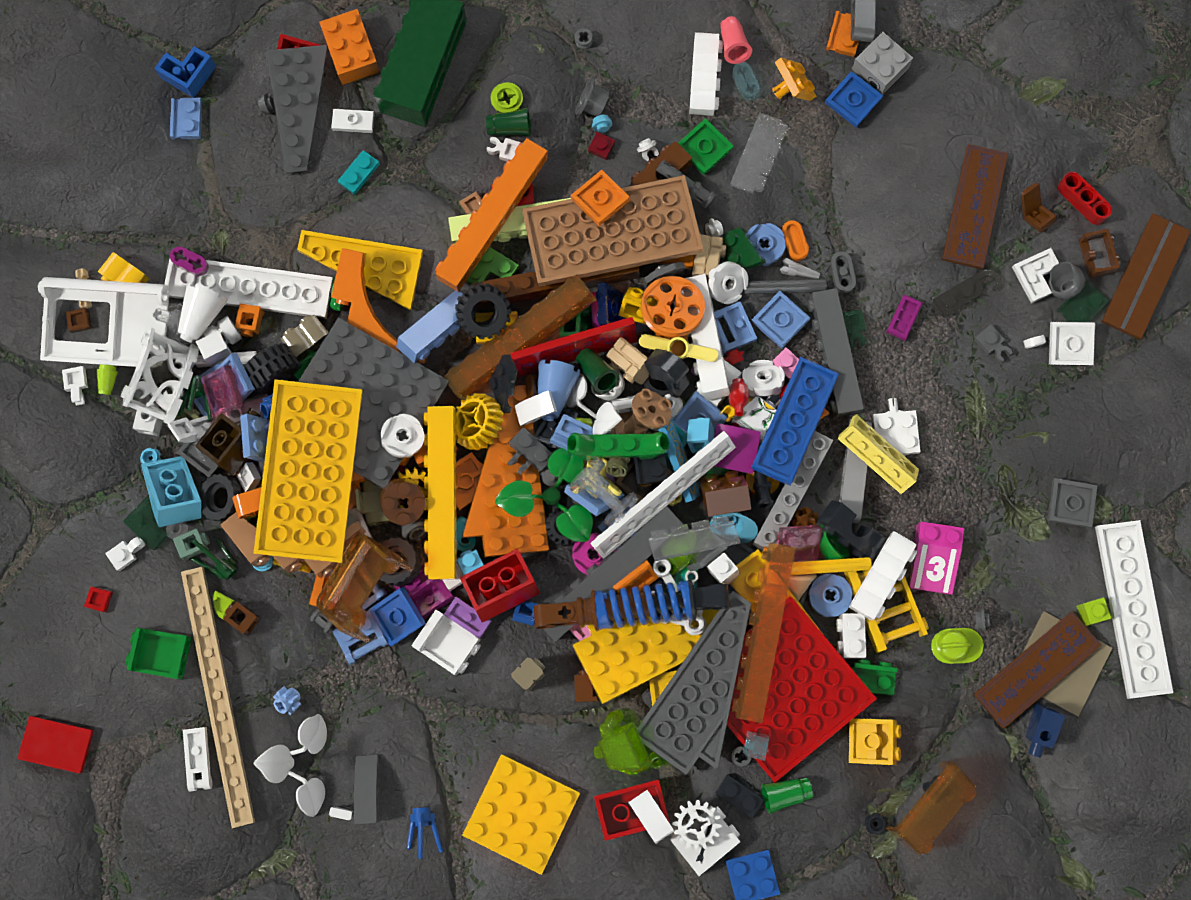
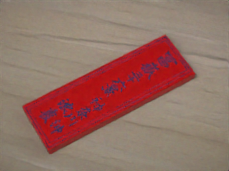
M629 317L512 352L511 357L517 368V378L538 372V365L542 360H545V364H550L551 360L569 363L575 361L580 351L585 348H589L597 354L609 351L611 348H614V344L621 337L631 344L637 342L635 322L633 317Z

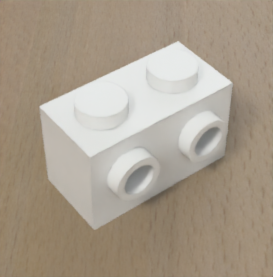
M859 613L841 614L839 619L836 620L837 632H840V641H837V652L843 659L866 658L865 617Z

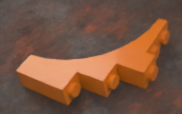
M342 248L331 298L337 299L336 303L349 305V302H351L347 323L403 354L396 348L398 340L386 330L369 302L364 276L366 253ZM428 356L424 360H418L417 363L420 365L421 363H427Z

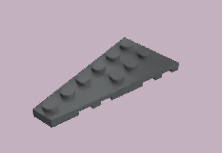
M327 45L266 51L286 174L307 171Z

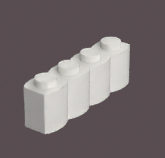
M695 32L689 114L713 116L714 110H718L719 97H715V92L720 90V78H717V72H721L722 59H718V53H722L723 41L719 40V34Z
M893 531L849 608L871 621L875 617L879 619L885 610V607L882 606L886 598L890 600L896 590L893 587L896 580L901 581L907 571L904 569L907 561L912 562L917 554V551L914 550L917 544Z

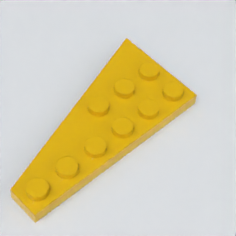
M301 230L297 250L336 272L342 248L366 253L364 266L365 287L412 311L423 250Z

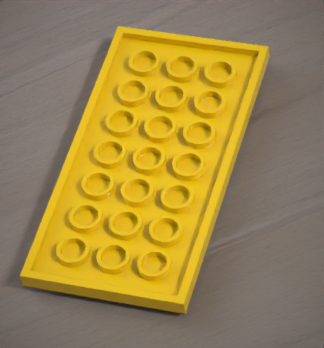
M284 380L274 381L253 554L343 562L362 389Z

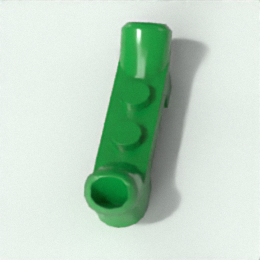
M664 432L653 434L590 435L572 433L567 440V450L570 454L577 455L584 460L615 457L653 459L660 454H665L669 450V439Z

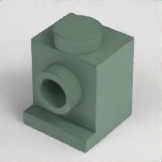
M196 528L173 538L181 559L187 561L203 553L198 547H192L194 539L208 549L207 545L210 544V540L206 532L202 533L201 530Z

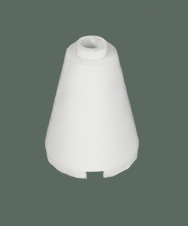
M189 281L186 286L177 332L181 334V339L192 343L193 340L197 341L228 299L226 297H223L222 300L219 299V293L199 284L192 287L193 284Z

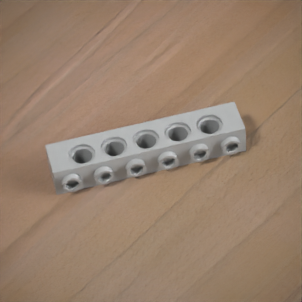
M814 431L791 486L784 485L753 542V546L772 555L832 444V439Z

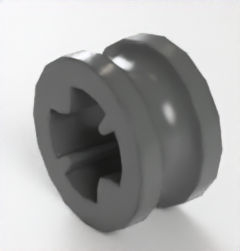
M585 28L579 29L575 33L576 46L580 49L591 47L593 43L591 31ZM583 36L584 38V36H587V42H584V40L581 42L580 37Z
M737 747L731 753V760L735 765L743 767L751 761V754L745 747ZM743 750L746 752L744 755H747V760H742L739 763L736 761L738 758H735V754Z

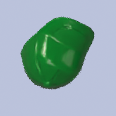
M823 531L818 547L824 558L827 560L849 558V547H843L837 542L838 538L836 536H831Z

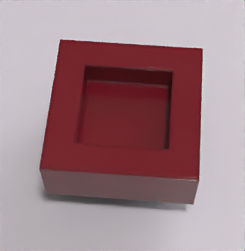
M596 132L588 152L607 160L615 140Z

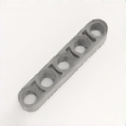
M866 422L870 427H872V422ZM846 446L839 502L845 504L857 515L853 523L860 524L867 464Z

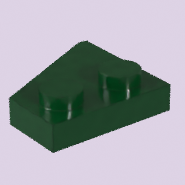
M739 227L723 233L727 262L737 263L745 270L766 263L765 258L760 256L756 250V245L749 239V235L744 228Z

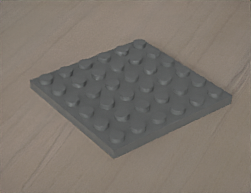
M338 318L298 382L363 390L353 472L383 489L403 460V458L389 454L382 446L381 430L384 423L391 417L393 418L399 414H408L415 417L420 422L421 427H423L424 412H428V407L436 405L449 380L417 362L413 363L410 358ZM406 431L396 434L400 441L409 438L406 436Z

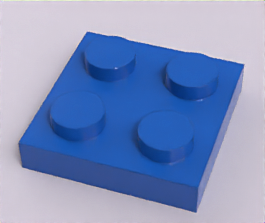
M851 71L826 99L825 104L857 128L881 101L883 95Z
M404 587L399 588L369 609L390 646L397 644L426 624Z
M768 849L725 860L735 900H761L780 895Z

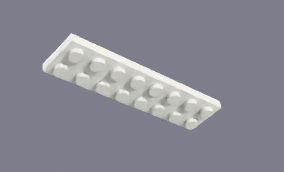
M176 256V258H177L178 260H179V259H182V260H184V261L187 260L185 257ZM169 259L165 285L168 286L170 298L184 299L186 286L190 281L193 284L192 287L199 284L219 293L218 297L221 300L223 297H226L228 300L225 305L239 307V304L260 306L264 311L301 316H312L315 314L317 318L327 319L332 277L206 260L209 265L208 272L203 276H195L177 267ZM191 263L196 269L202 268L201 263Z
M1139 520L1096 526L1095 529L1127 699L1173 693L1141 522Z

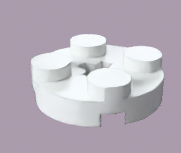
M724 262L709 272V292L713 299L721 303L732 304L742 297L740 294L743 289L746 290L748 286L747 272L737 263ZM730 279L731 282L728 284V287L725 286L726 281Z
M757 360L750 363V367L743 370L742 379L745 380V384L749 388V395L752 397L778 395L784 385L785 373L782 367L779 366L778 368L773 365L772 361Z
M399 414L389 418L381 430L382 446L389 454L395 457L409 458L420 450L424 442V431L420 422L408 414ZM406 431V436L409 438L400 441L396 434Z

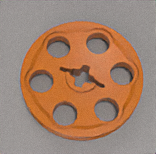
M677 276L662 277L652 282L644 291L641 301V314L647 326L654 332L666 337H682L690 334L701 323L705 311L704 297L698 287L691 281ZM667 284L672 290L665 293L661 291L660 287ZM681 290H691L692 296H683ZM676 297L675 309L673 310L672 316H670V306L671 303H673V298ZM654 298L658 304L656 306H649L646 300ZM696 307L699 310V314L691 315L688 309ZM660 316L665 322L662 325H657L653 322V318ZM682 321L686 327L684 329H677L674 323Z

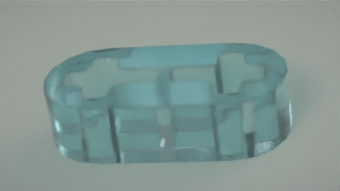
M746 62L736 64L733 69L734 81L744 99L754 100L757 98L760 88L749 64ZM739 69H741L742 71H746L745 79L743 78V75L741 73L738 74ZM747 84L751 89L754 88L753 93H750V91H746Z

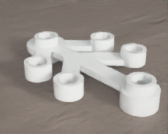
M658 559L653 566L655 574L658 577H662L666 585L670 582L673 583L675 592H678L677 584L670 574L671 565L669 561ZM664 566L666 571L661 573L658 571V567ZM687 571L685 574V580L688 581L687 576L689 574H694L696 577L694 580H692L694 585V583H696L698 580V574L696 571ZM703 610L697 611L696 622L699 624L698 628L691 627L693 620H689L688 617H684L682 621H677L675 616L672 615L670 622L684 626L686 632L694 636L703 633L706 627V621L702 617ZM661 618L660 622L663 623V624H667V623H666L664 620H662V618Z

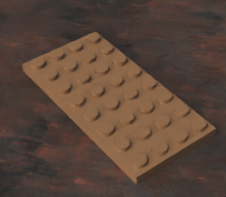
M685 175L621 188L630 196V201L600 226L571 199L522 209L538 286L703 253L704 249Z

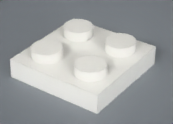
M1050 322L1049 364L1093 365L1095 323Z

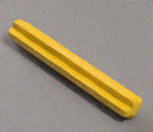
M869 557L788 562L786 564V571L788 575L865 571L871 569L872 562Z

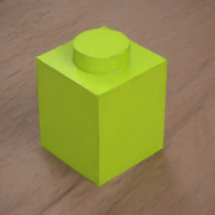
M1105 598L1076 606L1081 622L1085 626L1111 619Z

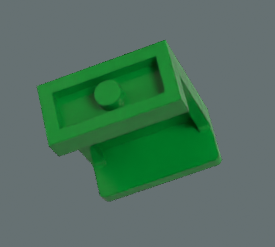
M136 627L130 638V643L132 644L131 651L127 654L125 660L127 670L183 680L192 637Z

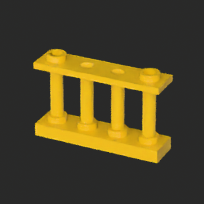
M870 570L861 573L860 571L844 572L846 580L851 586L853 597H855ZM903 576L901 581L897 580L898 582L893 587L896 588L895 592L902 591L906 603L884 610L879 619L875 617L871 621L865 617V628L875 653L886 650V645L889 641L918 631L920 637L928 634L927 630L929 627L924 617L921 618L905 576ZM910 611L914 623L888 633L880 632L878 627L880 621Z

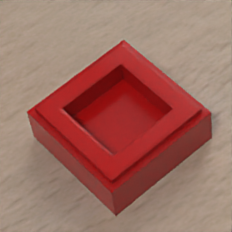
M90 586L84 607L107 613L113 592Z

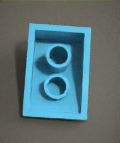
M179 456L141 464L158 527L201 518V500L186 460L183 457Z

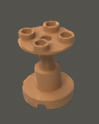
M643 389L632 400L633 412L629 411L619 414L622 420L611 429V434H652L650 428L661 429L669 423L671 419V402L656 392Z

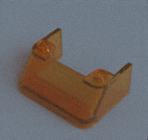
M359 533L352 539L343 554V562L337 564L319 593L316 606L340 632L368 643L370 639L360 630L367 620L366 611L362 606L383 572L393 574L399 567L411 572L413 567L395 552L369 536Z
M941 761L939 766L944 770L896 828L892 826L886 828L888 832L914 854L921 855L924 853L927 855L934 847L932 842L966 801L969 803L977 794L975 791L977 786L954 762Z

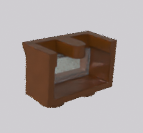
M1109 228L1084 233L1078 240L1089 279L1115 273L1120 268V257L1115 252V240L1113 235H1110Z

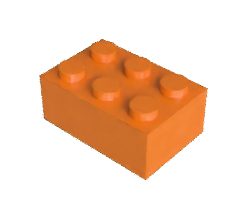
M358 9L319 22L342 85L380 72Z

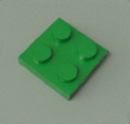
M706 118L678 142L692 157V164L703 175L710 171L734 148Z

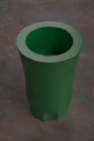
M528 107L486 116L487 134L490 136H531V120Z
M585 348L580 351L576 357L577 364L591 382L595 392L603 394L612 390L619 381L618 371L609 366L593 350Z

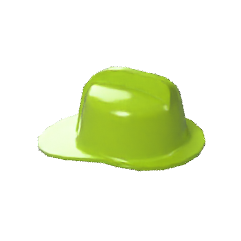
M969 628L941 630L935 634L931 644L934 656L939 661L949 664L973 662L981 656L984 647L982 637L978 632Z

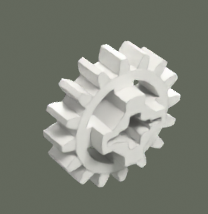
M696 800L695 805L687 801L688 807L680 806L681 814H674L678 818V821L672 822V825L678 826L674 834L681 835L678 841L682 842L685 840V847L687 848L694 844V850H697L698 845L701 844L706 849V842L709 841L711 844H714L712 837H719L716 828H721L722 825L717 824L716 820L720 819V816L713 815L716 810L714 807L707 809V802L701 806L699 800ZM696 809L705 811L709 816H699ZM688 813L689 820L687 824L682 825L683 817ZM696 818L699 822L707 821L700 826L701 830L699 831L695 828H688L694 824L693 820ZM712 824L710 833L705 837L706 827ZM691 832L695 834L698 840L688 838L685 833Z

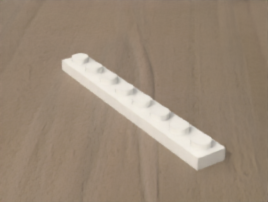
M723 431L670 477L665 479L657 488L647 494L638 504L615 521L613 525L597 536L590 544L603 559L735 449L736 447L730 437Z

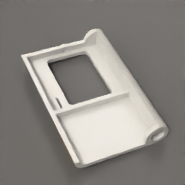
M44 277L38 284V291L44 297L40 360L137 367L143 346L140 344L143 334L145 332L149 333L150 329L154 328L155 333L165 337L167 335L169 289L165 284ZM62 299L108 302L110 304L108 342L101 344L57 341L54 337L57 301ZM150 353L148 355L147 360L153 357ZM165 361L158 362L150 368H162Z

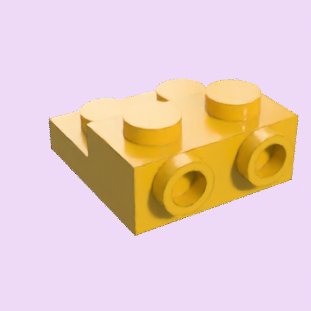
M852 719L849 726V763L897 765V761L901 759V749L897 747V738H901V726L897 725V720Z

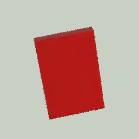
M29 716L17 759L82 774L94 730Z

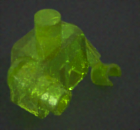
M620 710L609 712L604 723L600 725L599 731L602 738L598 741V746L594 747L595 758H604L609 769L618 770L628 775H635L646 771L650 766L659 769L662 766V760L656 762L653 760L661 756L655 752L648 756L635 723L630 722L620 726L624 719L623 713Z

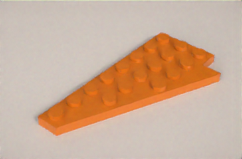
M526 385L514 386V395L508 397L511 412L504 413L501 416L504 422L500 424V427L503 430H499L497 433L498 438H493V444H489L462 533V538L482 536L484 557L503 556L517 548L521 554L549 551L543 499L532 498L534 508L524 517L512 516L495 504L496 497L500 491L511 482L517 480L529 482L532 485V494L542 495L540 474L531 464L521 475L517 471L522 464L526 463L522 456L518 458L514 465L510 466L508 464V461L517 453L508 443L524 427L534 436L533 422L520 426L514 407L518 403L530 398L527 397Z

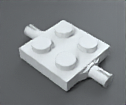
M892 398L888 399L890 411L873 414L874 430L903 456L920 453L916 410H898L897 398H894L893 401Z

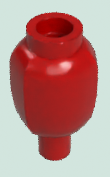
M736 378L732 380V384L729 386L730 394L728 398L730 405L735 408V415L743 416V408L749 403V388L745 384L744 379Z

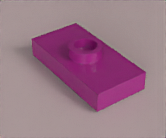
M903 294L886 333L905 341L922 306V302Z

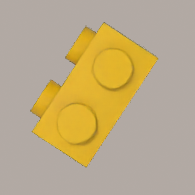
M628 288L623 297L619 316L625 318L633 317L634 321L647 325L641 314V301L644 294L642 289ZM654 298L646 300L649 306H656L658 304Z

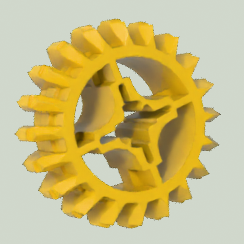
M474 393L473 396L467 395L466 400H461V406H456L457 443L469 450H481V448H487L488 444H493V438H498V431L503 430L500 424L504 422L501 418L504 413L500 410L501 406L499 403L486 394Z

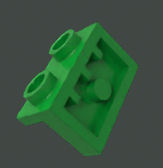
M857 660V663L851 664L852 670L872 693L894 695L895 676L898 673V668H893L892 663L879 662V666L870 665L871 661Z

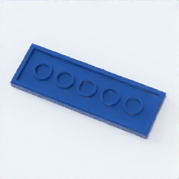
M803 357L799 358L751 469L791 486L839 373Z

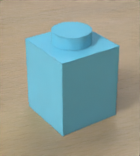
M697 418L688 421L687 443L691 452L695 453L702 450L714 439V428L710 418Z

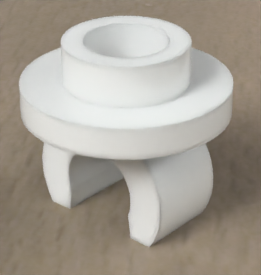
M650 138L639 143L640 147L637 148L638 152H642V157L645 161L649 160L647 153L652 150L654 156L659 155L658 150L653 147L656 141H651Z

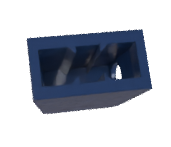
M1035 703L1026 732V738L1032 742L1028 751L1029 754L1041 758L1045 747L1051 749L1054 747L1065 715L1057 710Z

